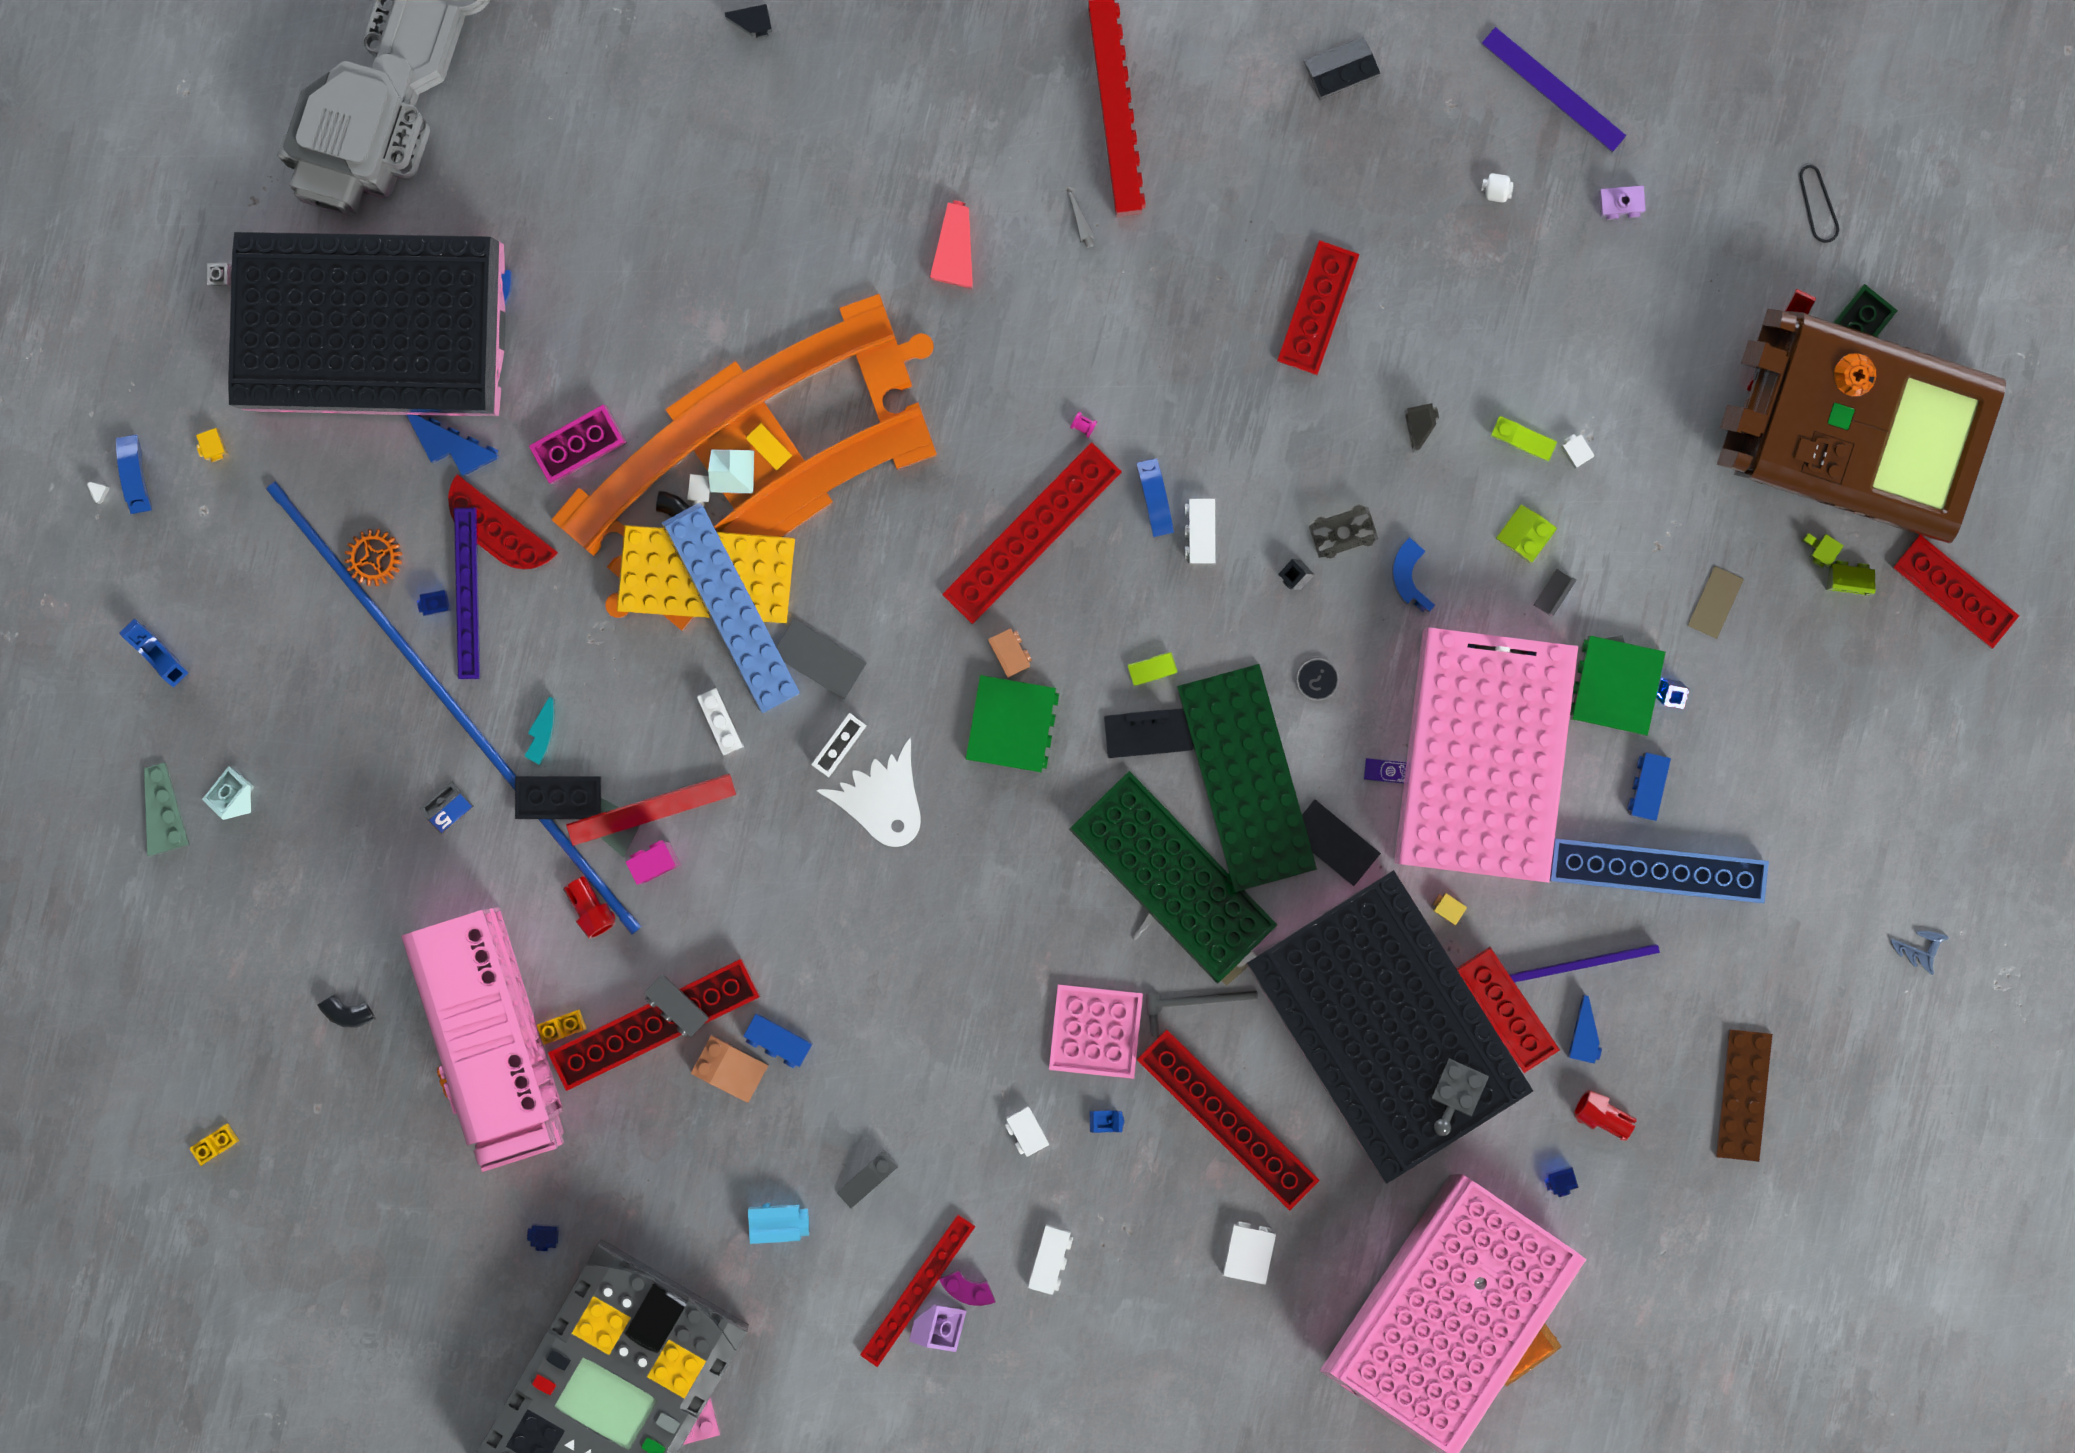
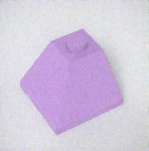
M933 1305L914 1320L909 1341L927 1348L956 1352L967 1310Z

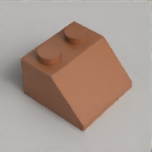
M1010 628L988 639L1007 678L1031 667L1029 662L1032 659L1027 649L1022 651L1019 645L1022 640L1017 630L1012 632Z

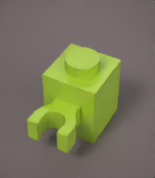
M1808 533L1802 539L1804 543L1814 548L1809 557L1813 559L1812 563L1821 569L1824 566L1829 568L1844 547V545L1827 534H1824L1818 540Z

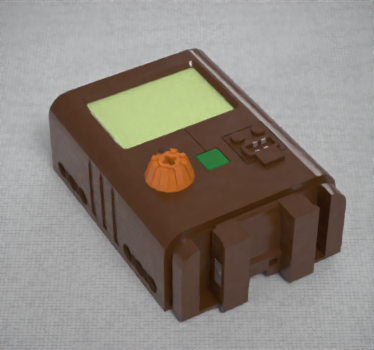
M1767 309L1758 340H1748L1741 361L1743 365L1756 368L1752 378L1754 382L1743 407L1727 405L1720 429L1728 431L1716 465L1735 470L1734 475L1930 539L1952 543L1962 525L2004 398L2006 380L1930 354L1920 353L1918 350L1909 347H1902L1894 342L1880 340L1878 337L1805 313Z

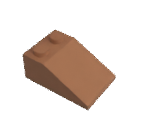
M711 1035L691 1074L749 1103L769 1065Z

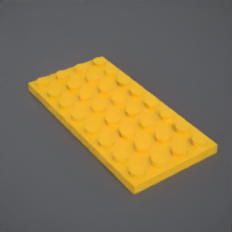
M624 525L616 610L620 612L710 618L664 528ZM717 532L762 621L787 623L795 539L791 537Z

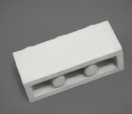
M1189 499V504H1185V517H1189V525H1185V538H1189V546H1185V559H1189V564H1215V499Z
M715 688L698 696L697 699L723 756L743 748L742 741L719 690Z
M849 713L811 765L830 778L867 725Z
M1045 1225L1028 1288L1053 1295L1054 1290H1059L1061 1279L1058 1278L1060 1270L1064 1271L1067 1258L1064 1257L1066 1249L1070 1250L1073 1237H1070V1231Z

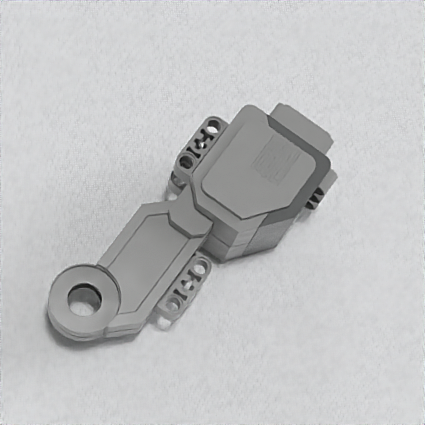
M376 0L363 38V45L366 50L376 57L372 67L369 68L343 61L330 70V72H327L303 89L300 93L287 135L283 136L277 156L287 167L294 169L289 186L301 202L349 216L350 212L357 214L363 193L379 198H387L393 192L397 177L409 180L416 175L430 134L429 124L415 107L419 94L445 80L465 16L478 13L491 0H392V5L388 8L383 7L384 2L387 0ZM383 21L385 22L384 25H380V27L377 26L378 23L381 24ZM372 41H379L376 48H370ZM410 164V169L408 171L401 172V169L406 168L407 165Z

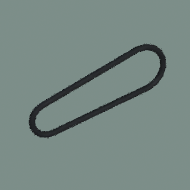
M1806 165L1801 169L1799 175L1812 233L1818 241L1828 243L1835 240L1838 236L1839 224L1819 169L1813 165ZM1808 168L1814 169L1818 174L1836 225L1835 235L1827 240L1821 239L1815 232L1803 180V172Z

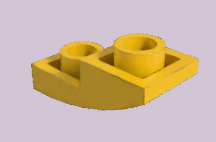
M762 423L746 437L776 470L792 456Z
M580 1009L536 1025L543 1045L587 1029Z
M227 1123L189 1149L200 1166H202L240 1140Z

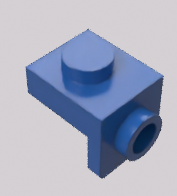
M1090 1111V1133H1121L1123 1131L1124 1117L1122 1111Z

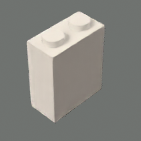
M1241 1221L1238 1222V1225L1233 1224L1223 1276L1266 1285L1276 1233L1272 1232V1228L1260 1226L1259 1229L1251 1228L1250 1223Z

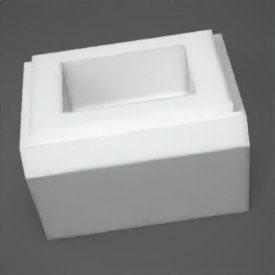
M92 482L87 483L95 503H103L109 487Z

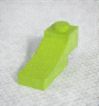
M1502 416L1497 418L1490 437L1507 443L1509 446L1548 462L1557 444V441Z

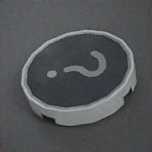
M1316 658L1307 661L1300 667L1296 681L1302 695L1310 700L1320 701L1334 694L1338 688L1339 676L1332 663L1325 659Z

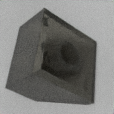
M1432 403L1410 407L1404 411L1413 453L1421 449L1436 426V421L1439 420L1437 407L1433 408Z

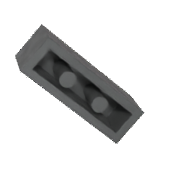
M661 974L644 992L647 996L645 1000L653 1008L657 1005L662 1010L660 1014L668 1022L673 1020L678 1025L676 1029L684 1037L687 1035L692 1037L709 1019L664 974Z

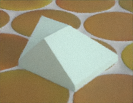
M711 449L708 469L710 492L753 493L754 450Z
M228 766L202 800L223 820L251 813V791L255 786Z

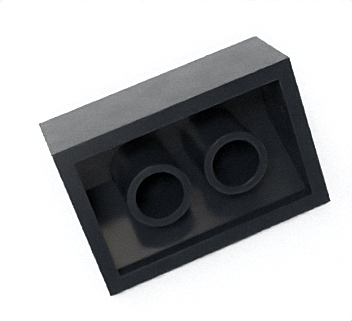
M1364 37L1304 60L1319 100L1377 78L1380 75L1373 53Z

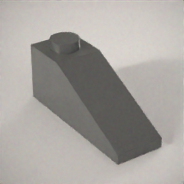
M883 1150L842 1187L837 1194L852 1208L897 1169L899 1165Z

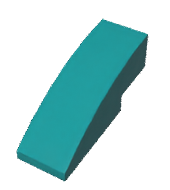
M550 696L528 732L535 739L526 752L525 757L538 765L542 764L547 754L555 726V699Z

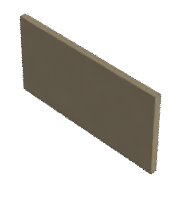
M1714 566L1688 626L1717 639L1744 579Z

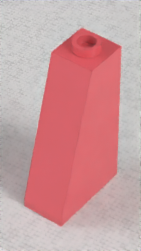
M953 200V203L947 204L930 279L972 289L969 207H965L966 203Z

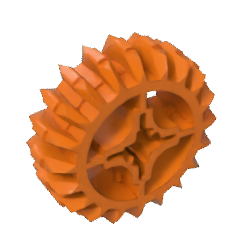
M368 529V536L361 531L360 540L358 537L353 536L356 544H347L353 548L352 552L345 551L346 555H351V559H345V563H352L347 568V571L355 570L352 578H357L360 575L358 582L361 584L366 578L367 586H371L372 580H374L375 586H379V579L384 584H387L386 576L388 575L389 578L394 579L395 577L391 573L392 570L398 573L400 569L395 567V564H402V561L396 560V557L402 556L403 553L395 552L396 549L400 548V544L392 545L396 538L391 537L387 540L388 532H384L381 537L380 529L376 530L375 535H373L372 529ZM370 541H382L386 544L387 548L375 550ZM364 544L366 554L357 562L358 550ZM371 551L374 552V554H380L378 555L379 557L376 558L377 564H375L373 561H367L369 560V558H371ZM390 554V563L386 570L383 571L382 559ZM372 565L378 575H367L360 568Z

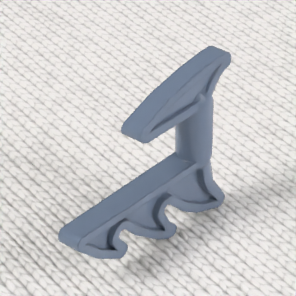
M1917 931V935L1932 941L1927 953L1891 939L1893 948L1900 957L1903 956V949L1911 964L1917 967V956L1922 967L1929 974L1933 975V962L1939 945L1944 940H1948L1949 937L1935 932Z

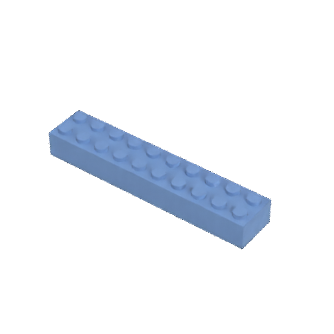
M697 503L662 522L664 530L758 710L763 714L800 694L704 507Z
M1555 838L1550 881L1765 904L1769 861Z

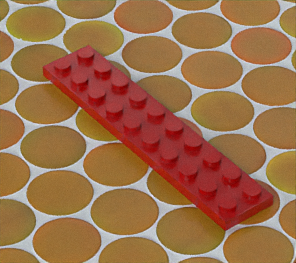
M1091 442L942 595L973 625L1122 471Z

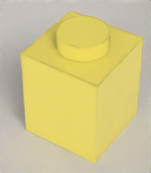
M1444 893L1443 896L1439 894L1432 904L1435 906L1433 910L1435 913L1454 925L1458 923L1467 909L1465 905L1447 893Z

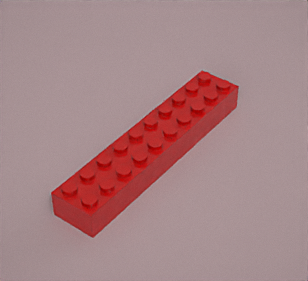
M1089 0L1088 10L1116 218L1140 215L1146 203L1144 193L1140 194L1139 189L1143 185L1142 173L1137 172V166H1140L1139 151H1134V145H1137L1136 130L1131 129V124H1134L1133 108L1129 109L1128 106L1132 98L1130 87L1126 88L1125 83L1128 82L1129 75L1128 67L1123 66V61H1126L1125 45H1120V40L1123 39L1122 24L1117 23V19L1120 18L1119 2L1115 3L1114 0Z
M742 958L679 988L709 1017L704 1024L761 997ZM647 1004L548 1052V1055L565 1090L568 1091L681 1036L682 1034L676 1029L678 1025L673 1020L668 1022L660 1014L662 1010L657 1005L653 1008L650 1004Z
M1167 1029L1136 1059L1289 1211L1320 1181Z

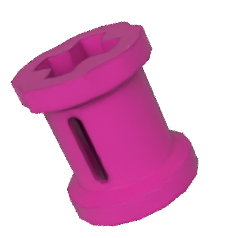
M1078 412L1070 428L1081 431L1089 438L1098 421H1091L1082 416L1081 412Z

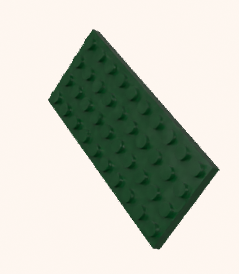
M1260 664L1177 686L1234 893L1317 870Z
M1130 771L1069 828L1080 842L1217 984L1277 926L1276 922L1245 890L1234 893L1230 876L1226 870Z

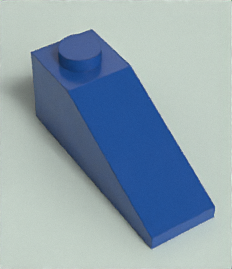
M1582 995L1568 1057L1595 1064V1061L1600 1059L1602 1048L1599 1047L1600 1042L1589 996Z

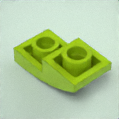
M1172 652L1153 656L1150 659L1128 665L1134 686L1178 672Z

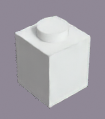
M1573 434L1563 440L1565 445L1561 448L1574 469L1594 457L1593 452L1582 435L1576 437Z
M690 474L687 500L692 501V505L700 503L704 507L705 503H710L709 476Z

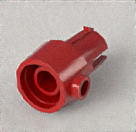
M585 876L568 884V887H564L565 894L580 917L576 923L589 939L605 933L615 925L614 913L610 911L607 903H600Z
M1587 1090L1580 1098L1574 1111V1117L1577 1121L1585 1124L1590 1129H1595L1598 1126L1620 1138V1140L1627 1141L1635 1128V1125L1631 1123L1635 1124L1637 1119L1609 1104V1097Z

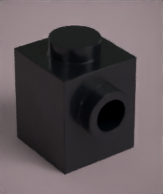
M1291 559L1278 575L1289 589L1301 590L1315 574L1301 560Z

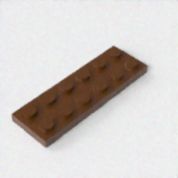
M1729 1029L1716 1157L1760 1161L1773 1034Z

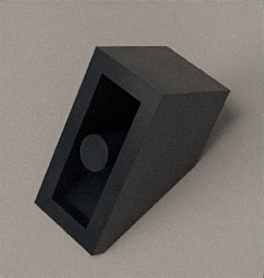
M767 4L725 12L726 20L751 36L756 35V38H763L769 36L768 33L772 32Z

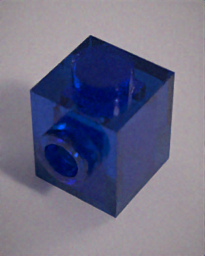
M446 590L419 595L420 600H417L419 613L423 612V616L451 612Z
M1661 678L1656 698L1664 706L1684 709L1689 688L1681 681Z
M1571 1166L1546 1173L1547 1179H1544L1547 1191H1551L1553 1195L1558 1194V1197H1563L1571 1194L1570 1190L1579 1188L1573 1167Z
M534 1223L532 1228H528L527 1241H531L530 1246L535 1247L536 1251H548V1248L558 1247L559 1225Z

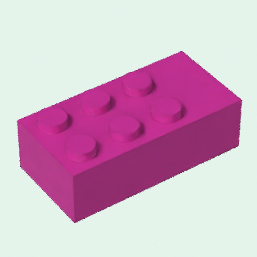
M603 404L529 445V448L548 482L554 484L627 442L608 407Z
M660 840L650 845V850L646 852L645 850H640L630 855L631 859L626 861V864L637 885L644 884L681 865L670 842Z

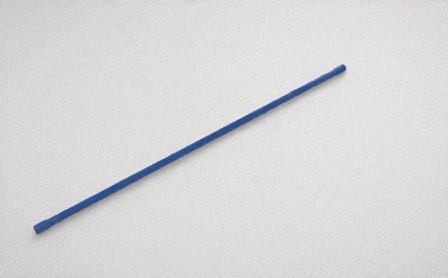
M275 481L269 485L266 490L273 499L286 511L515 790L516 775L358 582L352 578L349 571H347L345 566L289 500L288 495ZM538 819L616 913L631 935L639 930L641 925L624 908L579 851L572 846L569 839L552 819Z

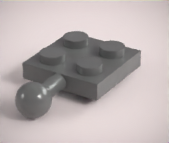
M1448 1059L1431 1099L1447 1106L1442 1119L1437 1120L1434 1124L1436 1134L1446 1136L1450 1133V1120L1455 1110L1470 1117L1472 1116L1489 1076L1452 1059Z

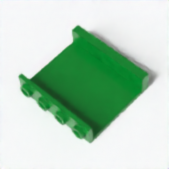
M1588 636V639H1584L1581 652L1585 653L1583 661L1579 660L1577 673H1580L1579 681H1575L1573 687V694L1576 695L1574 702L1571 703L1570 720L1648 736L1666 652Z
M980 675L966 760L1042 773V768L1047 769L1049 758L1045 756L1046 747L1050 748L1052 735H1048L1049 727H1054L1056 714H1052L1053 705H1058L1060 693H1055L1056 688Z

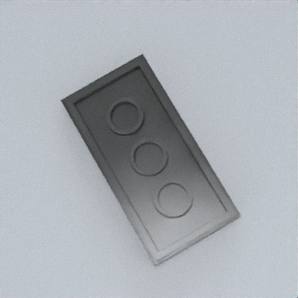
M796 619L792 620L776 646L784 663L843 699L846 698L867 664Z

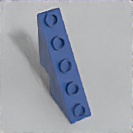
M407 415L431 463L451 455L461 475L464 477L499 459L497 455L498 450L488 445L486 449L478 446L480 441L470 436L464 439L459 436V431L448 427L447 430L439 427L441 422L429 417L427 421L421 418V415Z

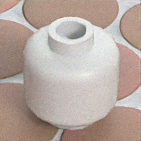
M1491 173L1488 180H1483L1482 192H1485L1487 200L1504 203L1508 198L1511 199L1514 182H1511L1510 177L1507 175Z

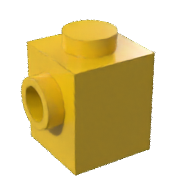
M218 428L196 435L199 442L196 445L200 457L204 456L205 460L216 462L224 458L223 455L228 453Z

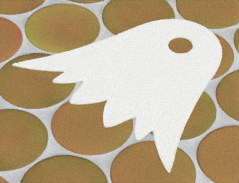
M911 738L904 745L897 762L894 756L890 755L888 769L878 760L873 759L870 771L871 777L860 771H852L855 787L847 783H840L844 792L829 789L816 790L847 811L876 840L892 847L904 846L910 843L916 837L921 824L920 810L912 776ZM894 820H901L904 823V829L901 832H894L891 825Z

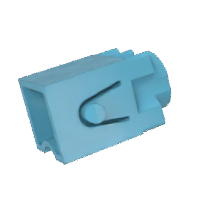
M765 1203L762 1207H749L750 1244L800 1241L802 1236H809L808 1209H800V1204L771 1206L770 1203Z

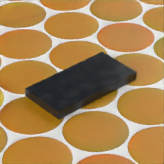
M515 776V819H585L601 814V776Z
M1315 799L1302 814L1312 853L1352 886H1355L1381 853Z

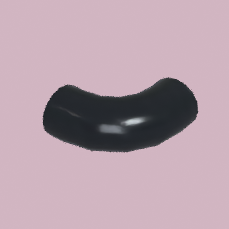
M666 491L658 492L656 512H662L673 517L690 508L679 496Z
M336 994L317 1005L329 1021L341 1027L358 1028L376 1020L375 1015L366 1002L354 1007L346 1006L341 1003Z

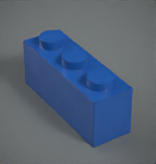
M1644 753L1643 756H1639L1637 768L1640 771L1638 777H1634L1632 789L1635 790L1634 797L1630 798L1627 810L1630 811L1629 815L1657 821L1671 758L1650 753Z
M757 1013L743 1036L747 1038L746 1043L755 1048L758 1045L766 1049V1054L773 1058H776L777 1055L785 1059L783 1063L792 1068L802 1065L812 1046V1043Z

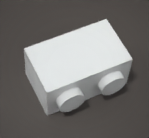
M1029 1106L1006 1118L1008 1123L1005 1126L1010 1136L1015 1134L1018 1140L1015 1145L1020 1154L1025 1153L1026 1157L1049 1145Z

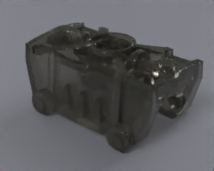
M1359 504L1354 506L1353 510L1332 517L1316 518L1315 522L1309 526V530L1318 557L1331 559L1337 553L1361 545L1372 546L1375 543L1374 541L1379 538L1369 507ZM1368 514V518L1361 525L1357 526L1356 523L1351 525L1354 518ZM1325 527L1330 530H1333L1328 532V535L1324 537L1321 535H1314L1313 531ZM1340 527H1347L1350 534L1348 538L1341 539L1338 536L1337 531ZM1361 529L1373 530L1374 533L1361 538L1355 536ZM1325 541H1336L1333 547L1319 551V547Z

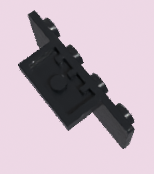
M1183 708L1108 715L1104 717L1108 758L1193 750Z

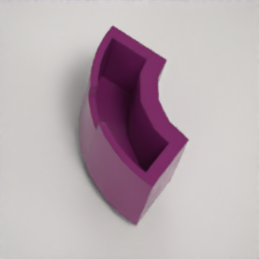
M960 1270L939 1278L944 1289L953 1298L962 1303L984 1306L996 1302L988 1281H971L964 1277Z

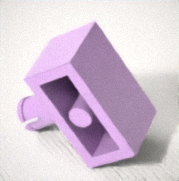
M1644 186L1608 188L1599 191L1601 217H1606L1607 220L1619 219V215H1628V218H1638L1646 211Z

